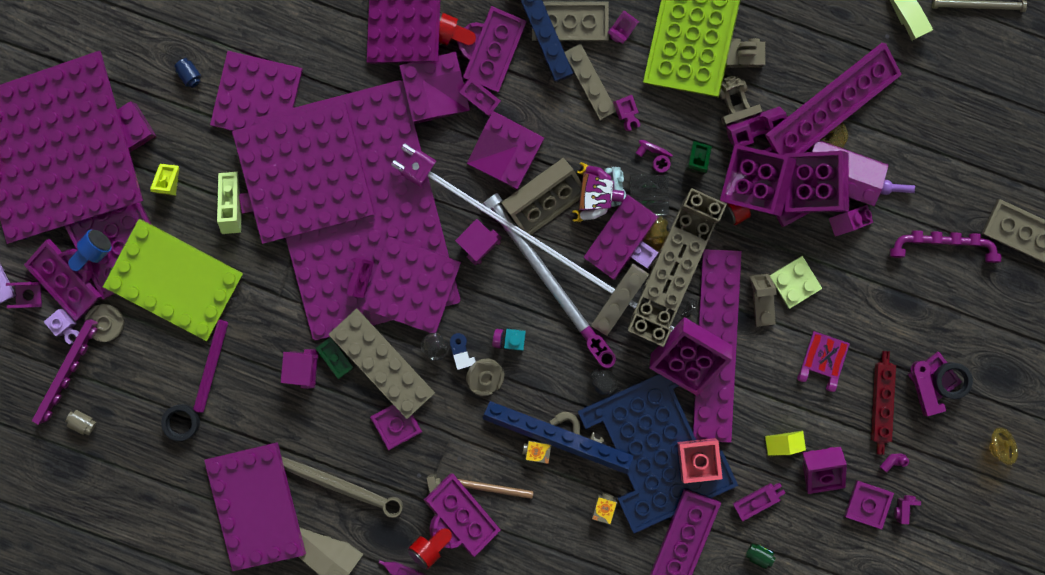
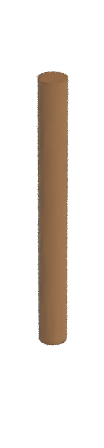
M458 479L465 488L533 498V491Z

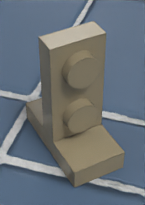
M769 274L749 276L750 284L753 288L756 326L776 324L774 306L776 287Z

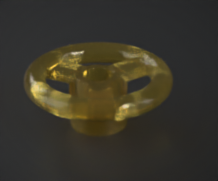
M996 428L992 434L990 451L1004 464L1012 465L1018 457L1015 439L1005 428ZM1002 433L1008 440H1003L999 434ZM1010 446H1011V448H1012V456H1011V458L1009 457V449H1010Z

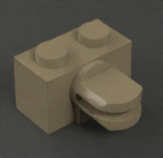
M758 38L748 39L745 42H741V39H732L726 68H758L765 66V42H760Z

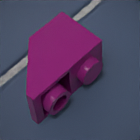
M868 205L829 218L835 236L874 223Z

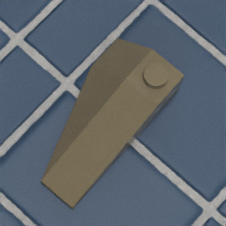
M299 527L306 554L299 556V558L319 575H349L363 556V553L347 542L332 539L329 536H323Z

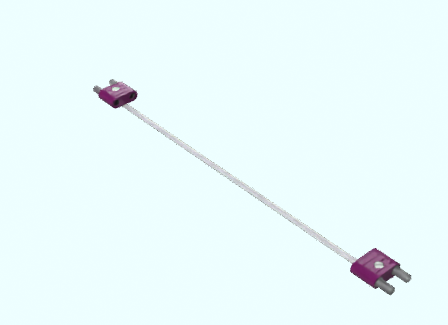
M403 144L404 147L401 149L411 155L406 166H403L396 160L391 163V166L399 170L402 176L419 187L422 186L427 176L603 289L611 294L615 289L432 173L431 170L436 160L419 149L414 150L407 144ZM631 300L629 305L635 308L637 303Z

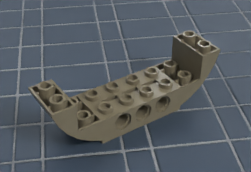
M693 188L690 189L666 235L659 255L639 296L629 323V332L664 347L672 330L670 326L715 224L721 219L727 205L726 203Z

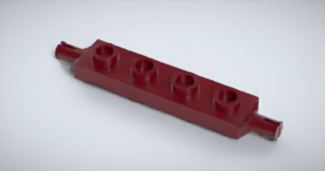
M882 351V361L875 364L871 440L877 443L876 454L885 455V443L892 442L896 365L889 363L890 351Z

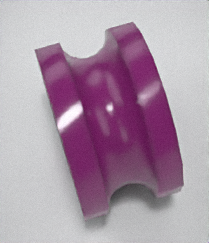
M664 155L657 156L653 161L654 170L658 173L666 172L670 168L669 158ZM664 159V163H667V166L659 169V165H656V162Z

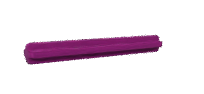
M224 320L217 321L193 410L199 413L204 412L227 330L228 322Z

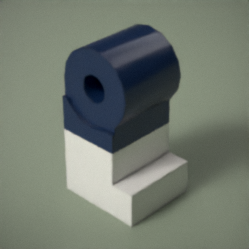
M461 333L454 334L450 339V345L457 370L472 366L476 360L475 357L469 358L466 348V336Z

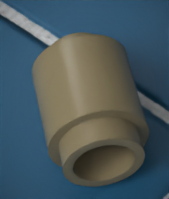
M75 410L74 413L70 412L65 420L68 423V428L88 436L96 425L92 417L78 410Z

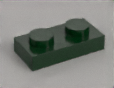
M331 337L316 347V350L338 379L354 368Z

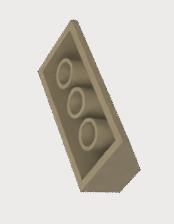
M562 158L501 203L517 226L531 235L580 200L582 182L574 169Z

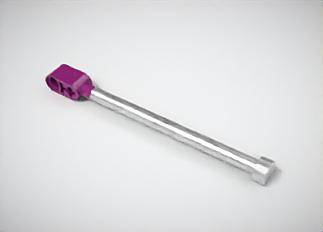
M498 193L482 203V205L516 226L500 204L503 200ZM501 223L587 341L588 349L599 364L605 368L612 367L615 364L616 357L603 338L595 334L529 242ZM593 338L595 340L600 339L598 344L602 349L604 346L607 348L601 351L598 356L595 354L599 352L595 346H590ZM606 353L611 354L612 361L609 364L602 363V355Z

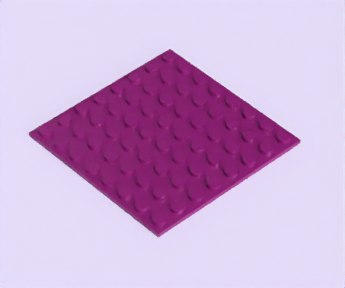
M101 51L0 85V221L7 244L143 201Z

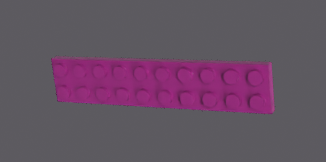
M704 249L702 254L698 325L732 345V360L698 396L695 395L693 434L696 440L716 438L719 442H731L742 251Z

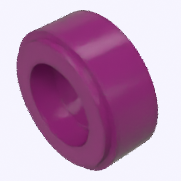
M495 329L492 344L494 348H501L503 329Z

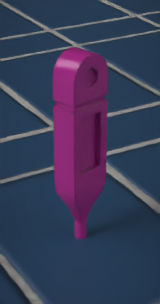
M379 560V564L384 565L392 575H426L398 562H383Z

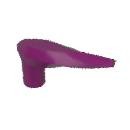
M639 140L641 146L636 153L641 157L647 149L667 157L673 156L657 145L645 140Z

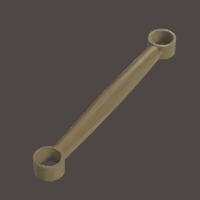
M282 457L286 471L333 491L382 508L388 517H397L403 510V503L397 497L386 499L331 474ZM390 500L398 502L400 509L397 513L393 514L387 511L386 504Z

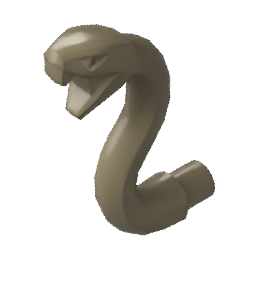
M561 412L550 420V423L554 426L569 420L573 424L572 432L580 435V422L574 414ZM592 432L590 436L591 440H594L599 443L604 442V439L602 437H600V439H596L594 437V432Z

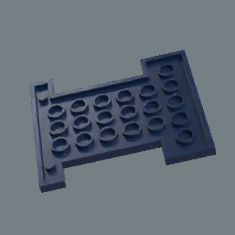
M660 374L578 410L586 429L603 421L615 448L634 456L627 473L634 490L618 497L633 533L673 516L684 489L712 498L738 486L722 450H720L723 479L683 483L681 481L677 442L694 441L696 438L673 390L679 385Z

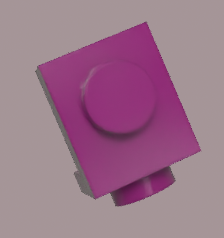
M623 11L608 31V34L611 35L610 38L623 44L639 21L626 11Z
M904 495V499L898 498V505L894 510L897 522L909 524L910 505H921V501L916 499V496Z

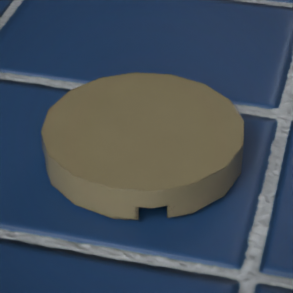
M96 305L89 310L85 317V321L93 319L98 322L96 326L98 330L93 337L96 341H112L120 336L124 328L123 315L113 305Z
M489 358L476 361L469 368L466 376L468 387L480 396L493 394L492 392L498 390L504 381L502 367L495 360Z

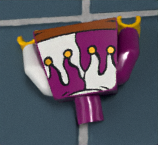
M582 162L579 163V165L584 166L581 172L577 171V173L583 175L579 210L572 211V213L578 214V218L573 219L574 222L596 219L606 214L608 209H611L612 201L623 202L624 191L613 190L614 181L611 180V176L602 168L590 166Z

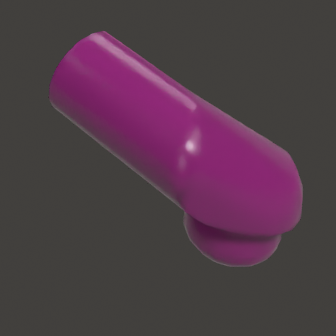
M902 453L890 454L880 465V468L887 473L893 465L906 467L909 464V459Z

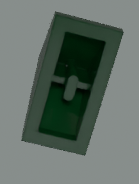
M693 141L685 170L702 175L706 174L712 146Z

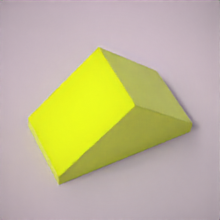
M160 164L150 188L151 192L176 196L179 166Z
M803 431L765 436L768 456L792 455L806 450Z

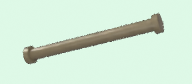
M932 0V8L1006 9L1025 12L1027 1Z

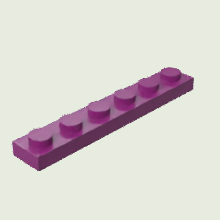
M93 319L85 321L32 422L39 425L51 418L53 413L51 410L60 401L62 389H65L70 383L71 379L69 376L78 368L80 363L78 360L81 355L83 356L89 347L87 345L89 339H92L97 333L98 329L96 326L98 322Z

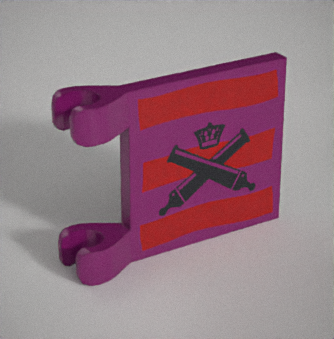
M813 331L797 380L806 382L810 370L830 377L826 390L835 392L850 343Z

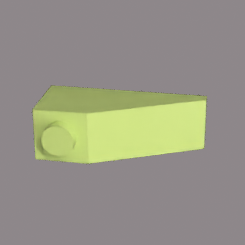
M238 172L218 173L217 223L222 234L241 233Z

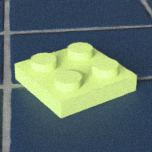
M803 256L769 275L789 309L822 289Z

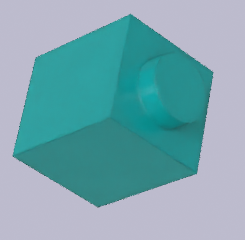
M506 329L504 348L524 350L526 331Z

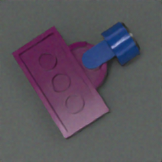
M88 230L78 241V250L68 249L61 252L48 239L24 264L75 322L80 320L101 297V294L89 282L93 271L91 262H100L111 251L112 246L108 237L98 230Z

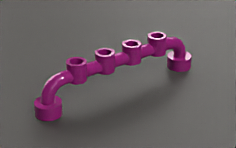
M911 231V235L899 237L895 242L894 248L890 249V257L905 258L906 249H902V245L906 242L936 245L949 244L955 246H985L989 249V253L985 254V262H1001V254L997 253L995 244L988 239H982L981 234H969V238L961 237L962 233H950V237H944L942 232H931L930 236H925L923 231Z

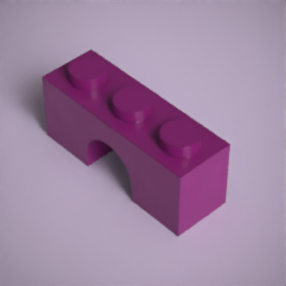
M779 106L726 124L729 141L733 146L735 144L741 146L754 143V137L767 134L786 119L787 114Z

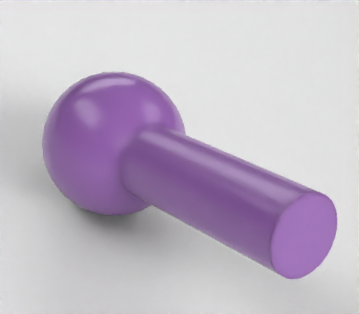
M885 180L881 194L888 195L891 192L915 193V186L892 184L891 181Z

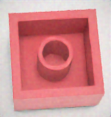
M716 438L677 442L681 481L683 483L723 479L719 441Z

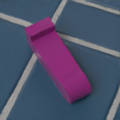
M916 361L911 366V374L923 416L945 412V405L937 402L929 375L931 372L930 365L925 361Z

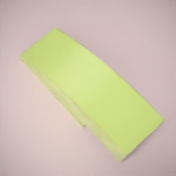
M890 0L901 25L904 24L912 41L933 30L917 0Z

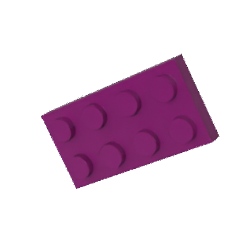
M627 195L584 258L613 280H616L657 222L659 216L630 195Z

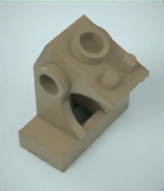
M729 76L724 79L725 81L722 82L720 98L725 100L730 115L721 118L723 126L762 112L760 104L750 107L745 96V92L748 89L744 80H741L738 76ZM738 93L742 103L733 106L730 95Z

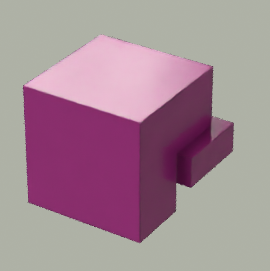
M476 219L455 241L469 254L467 258L476 266L482 263L481 259L496 244L499 245L501 243L500 240L502 238L494 230L490 232Z
M304 349V352H283L281 383L301 385V388L307 389L315 388L318 351L315 349Z

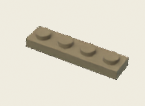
M579 44L565 52L567 60L598 119L602 120L615 113L614 104L582 45Z
M632 263L591 326L607 336L649 274Z

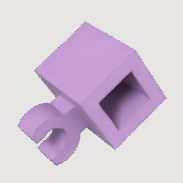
M58 309L44 321L55 336L65 335L64 339L68 344L74 343L70 339L71 334H74L76 337L79 334V331L72 329L77 323L65 309Z

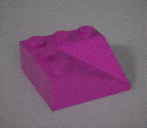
M456 52L438 56V62H412L399 65L414 124L470 111L468 100L458 93L464 83Z
M493 111L467 164L518 190L544 141V137Z
M735 144L720 201L782 216L796 159Z
M848 152L785 153V156L796 159L785 201V212L849 211Z
M684 317L670 332L664 347L658 345L651 353L650 369L698 396L732 360V345Z

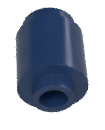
M187 58L181 59L174 65L176 74L186 87L193 88L201 82V74Z

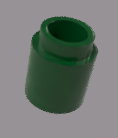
M753 543L745 555L750 562L763 569L771 568L776 558L773 556L774 552Z

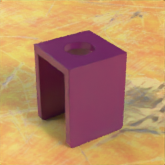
M40 282L6 283V286H15L16 305H7V308L42 307ZM28 289L34 293V297L30 301H27L23 296L24 292Z

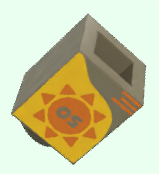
M528 439V444L524 443L522 455H526L525 460L549 463L551 445Z
M603 493L602 496L597 495L591 515L593 520L611 525L617 501L613 499V495Z

